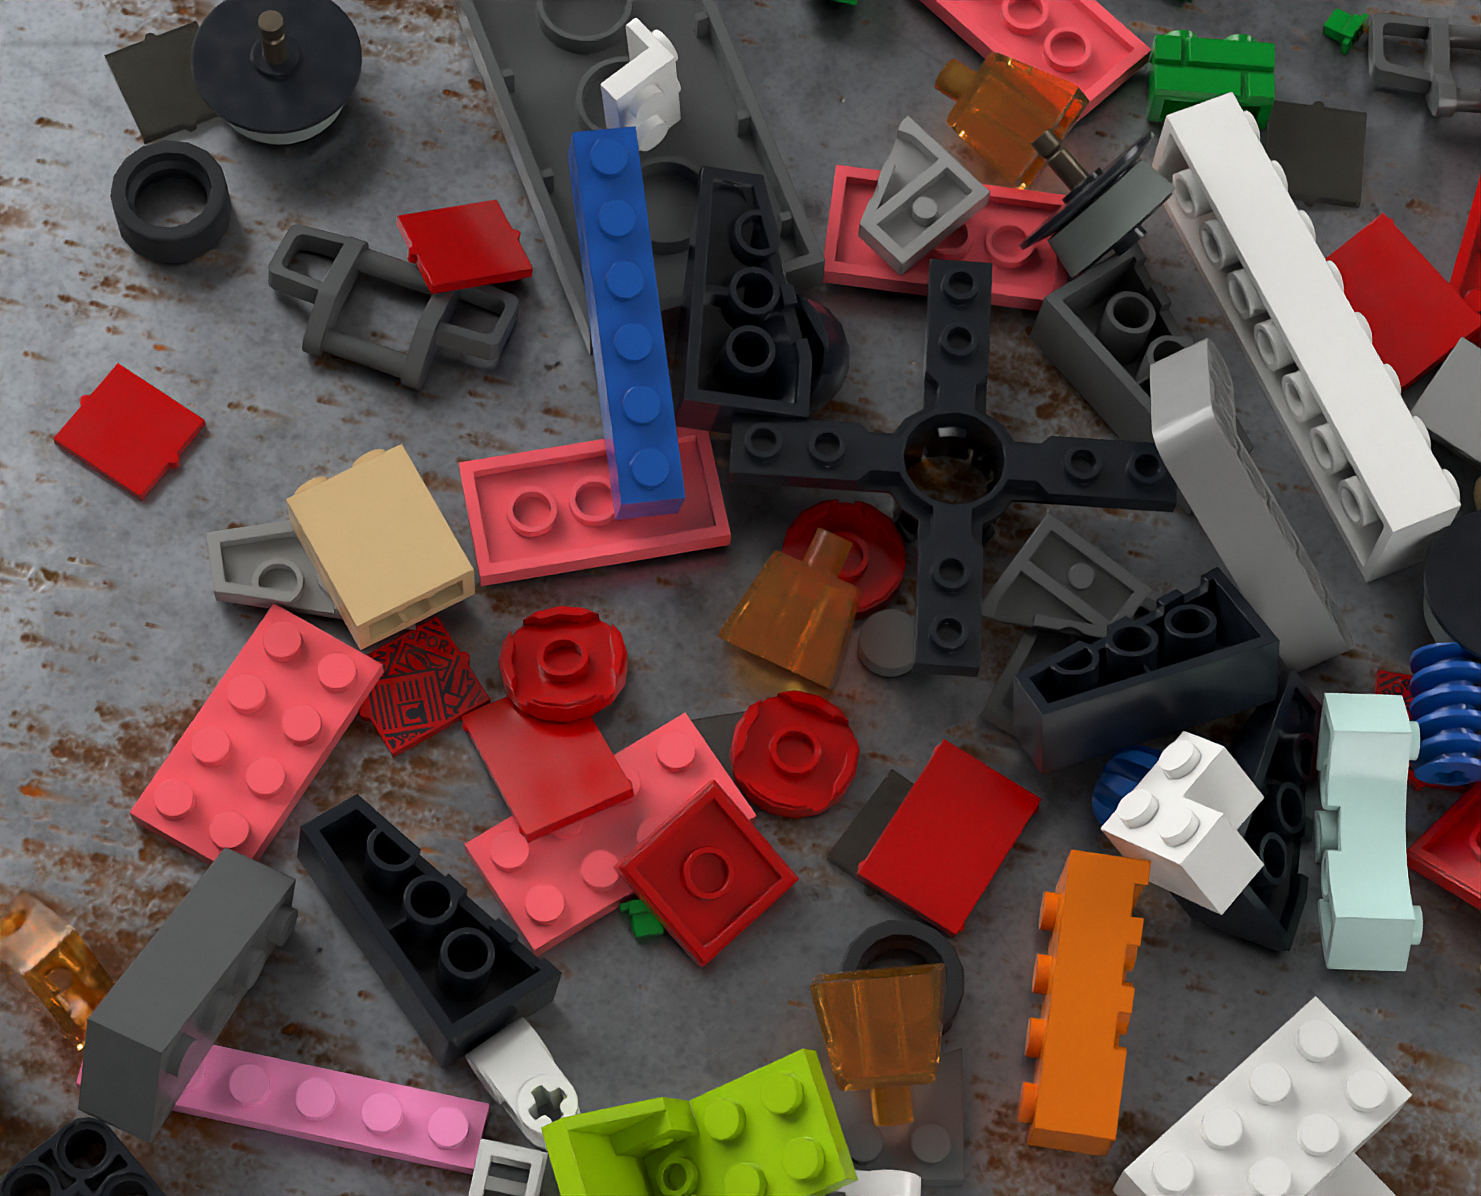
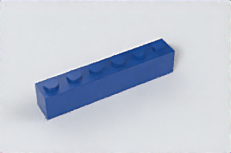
M636 126L573 132L567 156L615 520L676 514L679 512L686 496Z

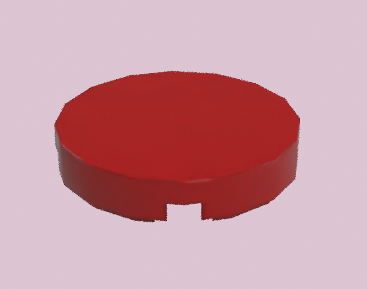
M839 499L821 501L802 511L786 531L780 554L783 583L795 602L815 616L837 622L863 620L883 610L900 590L906 567V551L903 536L891 518L871 504L856 500L855 504L848 502L838 503Z
M558 606L536 611L523 619V626L517 629L513 635L512 631H510L502 642L498 663L506 695L521 711L541 720L570 722L593 716L612 704L625 686L628 671V655L621 632L612 623L611 628L607 623L601 621L598 613L586 608Z
M796 690L780 692L777 694V697L767 698L763 702L761 699L749 706L736 724L729 754L734 781L750 802L769 814L793 819L819 815L840 802L854 781L860 753L857 738H854L853 731L848 726L849 720L840 708L821 696Z

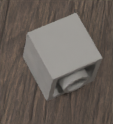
M1461 337L1410 413L1412 417L1417 416L1422 420L1431 439L1481 470V349Z

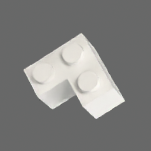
M1183 731L1176 741L1162 752L1158 762L1134 790L1120 801L1116 811L1100 828L1123 857L1151 861L1149 882L1220 915L1227 910L1264 866L1263 862L1237 831L1264 799V796L1224 746Z

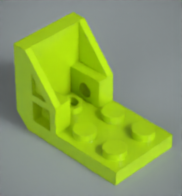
M803 1048L691 1100L658 1097L566 1116L541 1127L561 1196H824L858 1181L815 1050Z

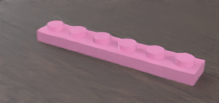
M212 1045L172 1111L473 1175L480 1140L484 1138L490 1114V1104ZM83 1061L76 1082L79 1091L81 1085Z

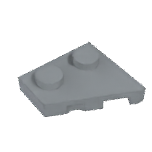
M907 116L901 121L888 160H885L878 177L876 190L873 197L869 199L859 224L858 236L901 276L988 204L990 191L912 118Z

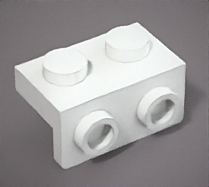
M634 18L625 25L630 62L600 85L606 128L636 126L639 151H648L661 142L671 126L681 120L679 103L681 86L677 79L675 63L678 60V55L670 40L661 31L656 29L650 32L639 19Z

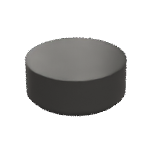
M891 609L878 611L868 617L861 627L858 639V653L863 664L872 672L886 677L900 676L913 668L914 619L902 611Z

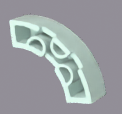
M1324 693L1316 770L1321 771V803L1323 809L1327 811H1315L1314 840L1316 863H1322L1321 890L1323 899L1318 901V915L1327 969L1406 971L1411 945H1419L1421 942L1423 931L1422 910L1419 905H1412L1406 853L1409 760L1416 761L1419 755L1420 729L1417 721H1409L1402 695Z

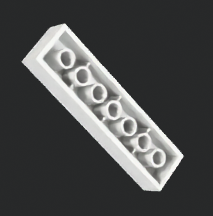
M1233 92L1166 115L1151 166L1175 187L1171 192V197L1163 206L1366 583L1425 560L1433 540L1444 527L1451 525L1461 507L1460 491L1457 482L1448 470L1441 469L1430 449L1431 441L1426 426L1419 417H1412L1403 401L1401 385L1396 372L1389 364L1382 363L1372 345V332L1366 318L1360 312H1354L1344 294V284L1340 271L1332 261H1326L1315 242L1316 234L1310 217L1305 211H1298L1288 193V183L1281 165L1276 160L1270 161L1260 143V131L1255 118L1249 111L1243 112Z

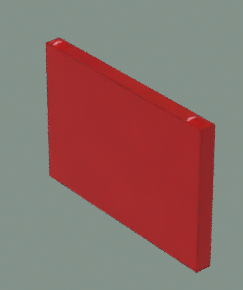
M1384 212L1325 258L1326 261H1332L1340 271L1344 284V294L1354 312H1360L1366 318L1372 332V345L1382 363L1389 364L1396 372L1401 385V393L1446 359L1461 337L1470 340L1481 331V315L1476 313L1395 226L1394 220L1387 217Z
M508 696L461 716L463 730L469 734L517 822L519 833L525 837L527 843L634 797L632 782L625 776L592 717L570 722L541 720L521 711Z
M943 739L941 744L935 746L930 761L866 859L859 863L855 877L955 938L959 932L964 930L966 919L1031 816L1039 811V804L1042 799Z

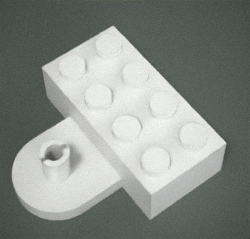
M1315 996L1122 1172L1112 1191L1117 1196H1396L1355 1152L1398 1113L1412 1094Z

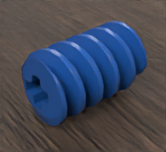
M1457 642L1425 645L1415 650L1410 657V668L1414 674L1410 680L1411 696L1414 697L1410 704V715L1413 721L1418 722L1420 729L1419 755L1416 761L1410 760L1411 767L1415 769L1414 776L1420 781L1429 784L1459 786L1481 781V759H1476L1481 757V735H1477L1481 733V711H1478L1481 710V687H1479L1481 686V664L1475 663L1474 661L1479 658L1461 648Z

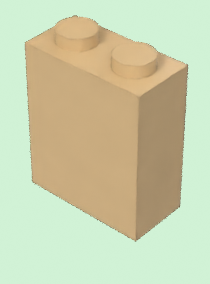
M402 444L387 451L376 449L367 452L353 463L352 468L329 479L325 476L313 478L302 484L293 496L286 499L290 524L360 650L475 594L474 569Z

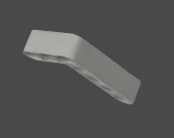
M1206 338L1151 364V424L1158 452L1246 601L1280 640L1279 656L1286 667L1293 668L1298 673L1353 649L1352 636L1341 610L1237 435L1233 383L1227 365L1215 343L1210 338Z

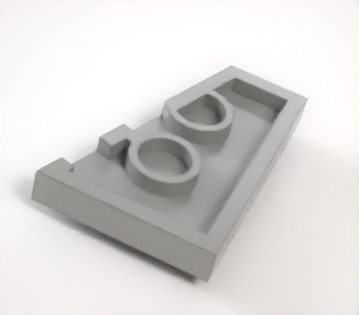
M290 520L206 532L216 601L271 608L273 603L290 612L343 619L294 532ZM415 624L407 627L406 629L416 630Z

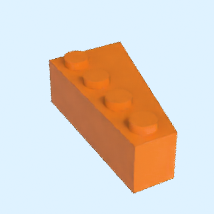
M1071 849L1055 891H1044L1039 930L1050 932L1048 954L1037 953L1032 980V993L1043 995L1041 1017H1030L1025 1042V1057L1036 1059L1033 1083H1022L1017 1115L1018 1122L1029 1124L1026 1145L1106 1157L1116 1140L1127 1055L1126 1047L1119 1046L1120 1035L1126 1036L1135 993L1133 982H1126V972L1133 971L1137 949L1141 946L1144 918L1132 917V912L1144 886H1148L1151 861Z

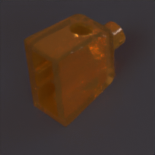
M998 52L990 53L977 72L958 60L951 59L942 68L935 82V89L956 102L945 123L1016 189L1030 190L1047 166V159H1042L1030 144L1048 128L1062 143L1090 102L1075 84Z
M818 528L803 561L776 550L728 617L717 637L834 691L839 681L862 594L858 587L837 578L853 544L835 534Z
M29 892L19 894L9 904H0V971L26 1001L80 1050L85 1046L87 1018L115 983L77 931ZM65 969L72 973V982L68 989L60 994L62 990L48 979L47 976L55 970Z
M945 963L817 974L810 984L812 1000L839 1091L870 1089L873 1123L876 1126H897L913 1122L914 1112L911 1086L935 1083L941 1060L946 983Z

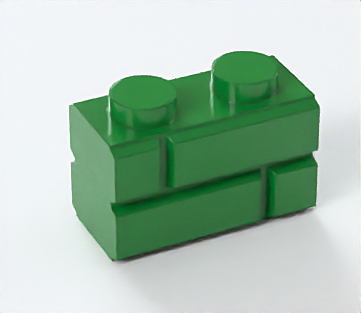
M1173 30L1166 35L1155 34L1147 63L1146 120L1165 122L1166 115L1233 92L1243 112L1249 111L1255 118L1258 128L1265 129L1275 99V44L1258 42L1256 38L1247 34H1234L1225 39L1199 38L1196 33L1189 30Z

